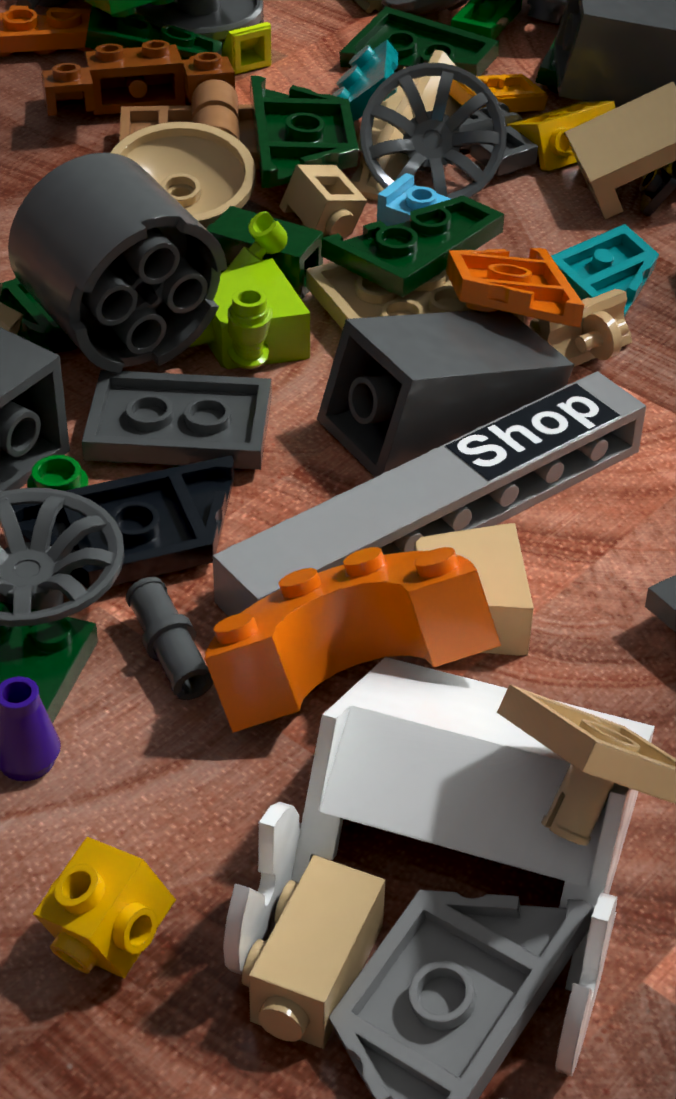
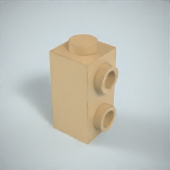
M313 855L300 881L289 880L277 903L274 917L276 925L267 941L261 939L255 941L244 964L242 984L249 987L250 1022L261 1025L269 1034L281 1040L291 1042L301 1040L322 1049L325 1048L334 1029L329 1016L362 971L383 927L386 879Z

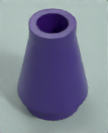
M11 677L0 683V770L10 779L17 781L38 779L47 774L53 767L61 749L60 738L41 701L36 682L27 677Z

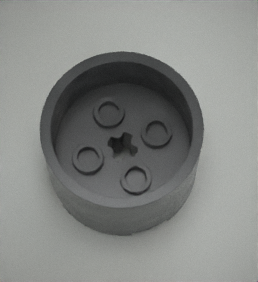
M106 152L92 153L74 158L56 167L44 176L25 197L14 217L9 234V260L17 280L92 363L104 370L121 373L123 367L135 366L151 360L158 366L170 361L196 341L208 327L219 308L213 300L219 286L221 271L227 269L226 257L220 243L138 163L123 155Z

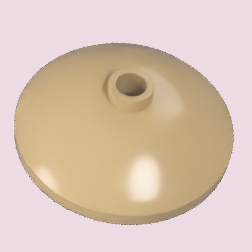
M168 122L152 125L128 135L110 152L123 155L138 163L205 228L209 224L214 223L230 206L242 208L254 191L256 171L255 163L249 150L233 135L210 125L193 122Z

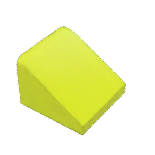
M269 22L228 31L222 47V57L228 56L235 75L271 66V24Z

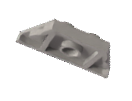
M419 890L329 1016L334 1031L373 1099H479L588 932L594 911L593 905L583 900L568 899L567 908L520 905L519 896L486 894L483 897L472 899L465 898L457 892Z

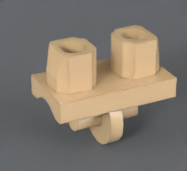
M615 288L593 298L581 300L584 304L581 327H572L536 318L531 320L529 326L535 333L571 361L574 367L594 358L608 360L618 355L623 346L632 343L631 333L624 317V307L627 302L626 291Z

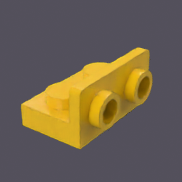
M579 102L507 124L506 127L511 126L538 146L541 170L551 171L576 163L565 132L615 109V102Z

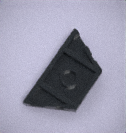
M229 455L66 490L67 492L88 498L104 508L119 526L123 535L125 557L121 572L112 586L213 563V555L217 551L234 482V460ZM42 504L12 506L25 543L32 540L35 522ZM63 507L56 516L50 546L55 543L57 538L73 522L85 516ZM102 531L93 532L80 540L73 547L71 553L84 548H100L108 551V543ZM86 565L73 570L69 575L88 589L99 578L104 568Z

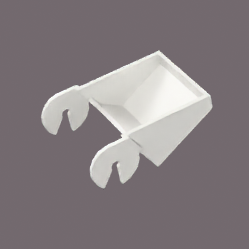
M385 657L322 714L302 823H299V814L293 805L282 802L271 805L259 821L258 872H261L258 891H255L252 888L234 884L226 919L223 944L225 966L231 972L242 975L246 958L255 941L258 939L267 941L276 925L274 917L277 903L289 880L300 881L313 855L333 860L337 855L343 819L565 881L559 908H567V900L574 899L583 900L593 905L594 909L589 930L573 953L565 987L566 990L571 991L564 1019L555 1068L557 1072L572 1076L583 1045L603 972L617 906V896L610 895L609 892L639 791L616 783L614 784L590 835L591 840L588 846L573 843L556 835L549 830L550 828L545 827L541 821L544 815H547L570 763L497 713L508 688ZM560 702L625 726L650 743L652 742L655 726Z

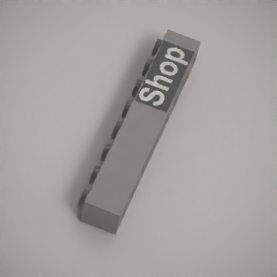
M596 371L214 554L215 604L229 617L241 613L257 601L279 590V581L294 571L314 568L319 573L343 565V560L348 555L361 549L379 547L382 549L383 555L414 551V543L423 536L497 525L639 452L646 405Z

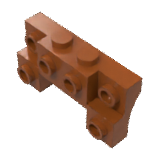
M151 40L144 42L141 45L142 47L123 48L119 44L99 45L95 48V51H85L86 67L81 68L80 65L75 63L57 64L51 70L42 71L41 79L44 104L47 107L48 116L58 115L56 101L80 99L84 101L86 112L93 111L94 115L121 113V106L185 105V93L189 103H191L195 88L202 82L211 79L225 81L235 89V72L228 56L221 57L219 53L202 52L191 56L189 59L182 60L176 44L169 45L166 41Z

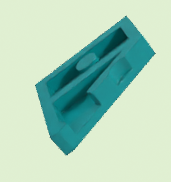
M623 224L551 255V257L581 300L593 298L615 288L626 291L625 317L654 271L659 253L626 224Z

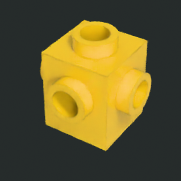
M86 837L62 873L53 882L33 915L53 935L55 939L50 945V949L65 963L86 974H89L94 965L125 978L141 952L152 942L157 928L176 899L144 859Z

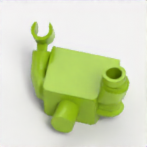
M262 211L252 218L248 226L255 242L249 249L244 246L228 268L221 273L217 293L213 300L219 306L215 316L204 332L189 346L193 347L207 343L220 366L227 369H254L266 364L310 358V312L273 258L262 259L266 253L275 254L286 247L288 241L287 232L279 221L273 219L269 212Z

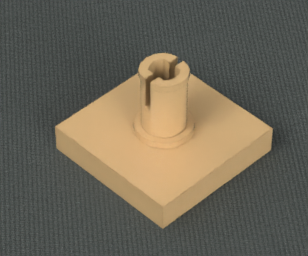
M511 684L509 685L497 713L570 763L551 807L541 821L545 827L550 828V831L573 843L588 846L591 840L590 835L615 783L676 804V758L625 726Z

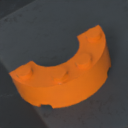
M369 547L348 555L343 560V565L319 573L314 568H305L284 576L278 583L279 590L257 601L241 613L221 620L214 626L215 636L206 650L204 659L232 733L299 712L303 699L317 685L336 673L360 663L384 657L413 656L426 659L435 668L499 647L501 643L478 571L468 559L456 555L455 549L443 547L431 551H409L383 555L381 548Z

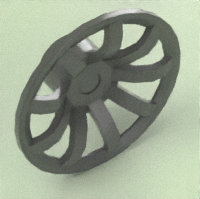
M421 63L408 66L392 74L378 86L369 98L363 112L360 142L366 166L373 178L384 189L394 181L383 171L377 158L389 154L402 153L407 154L409 161L396 180L405 173L414 176L418 170L431 173L433 188L436 193L451 199L463 195L471 198L492 180L498 170L506 148L507 129L504 114L497 98L488 86L474 74L460 67L445 63ZM424 76H441L433 111L426 112L419 91L412 79ZM454 79L469 87L477 95L464 103L449 117L445 114L452 80ZM399 85L403 89L414 117L411 120H408L395 110L381 105L387 95ZM486 105L492 118L494 131L475 130L460 133L459 127L473 113ZM374 118L381 119L397 128L404 135L403 139L388 140L372 146ZM476 144L494 146L490 160L483 171L471 159L460 153L459 149ZM448 164L456 166L465 172L473 182L461 190L447 194L444 168Z
M22 488L0 492V525L7 545L5 549L0 546V602L13 604V613L0 612V626H34L63 619L93 604L112 587L121 572L125 557L123 535L117 522L104 508L92 500L75 493L51 488ZM42 504L35 522L32 540L25 543L12 506ZM63 507L85 516L73 522L57 538L55 543L50 546L56 516ZM102 531L108 543V551L100 548H84L71 553L73 547L80 540L93 532ZM86 565L104 568L99 578L87 590L80 582L69 575L73 570ZM64 595H66L70 601L64 603Z

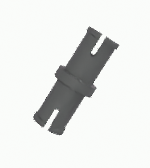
M147 577L135 582L126 593V602L129 607L131 606L144 631L142 644L149 657L160 662L171 683V689L178 699L192 700L202 696L211 688L213 680L206 663L194 643L196 631L189 618L178 613L161 579L158 577Z

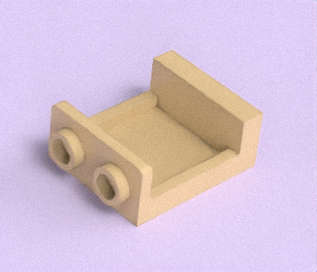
M670 82L565 132L578 167L605 220L623 212L615 188L676 161V85L674 82Z

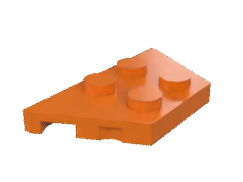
M530 248L529 259L509 257L510 251L506 249H487L483 251L449 250L446 273L459 301L465 302L466 307L482 312L501 310L567 326L581 327L584 304L546 249Z

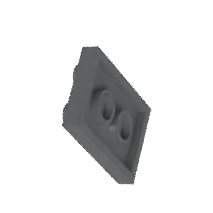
M100 370L82 438L83 460L106 461L110 463L163 464L177 467L231 455L234 460V470H261L272 398L271 379L132 371L116 373Z

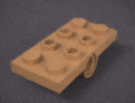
M211 79L199 84L192 94L191 105L121 106L119 142L140 129L168 122L201 123L226 131L240 140L252 155L255 169H259L251 104L238 105V95L235 89L225 81Z

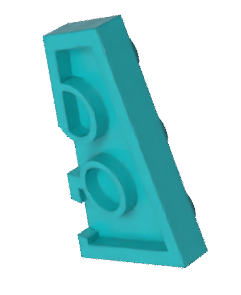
M385 40L374 49L370 45L362 48L349 61L352 68L342 75L336 83L339 89L332 95L349 100L353 123L363 116L369 98L378 86L394 74V71L398 68V52L388 40ZM395 88L391 93H389L387 97L384 99V101L393 94H395L397 92V88Z

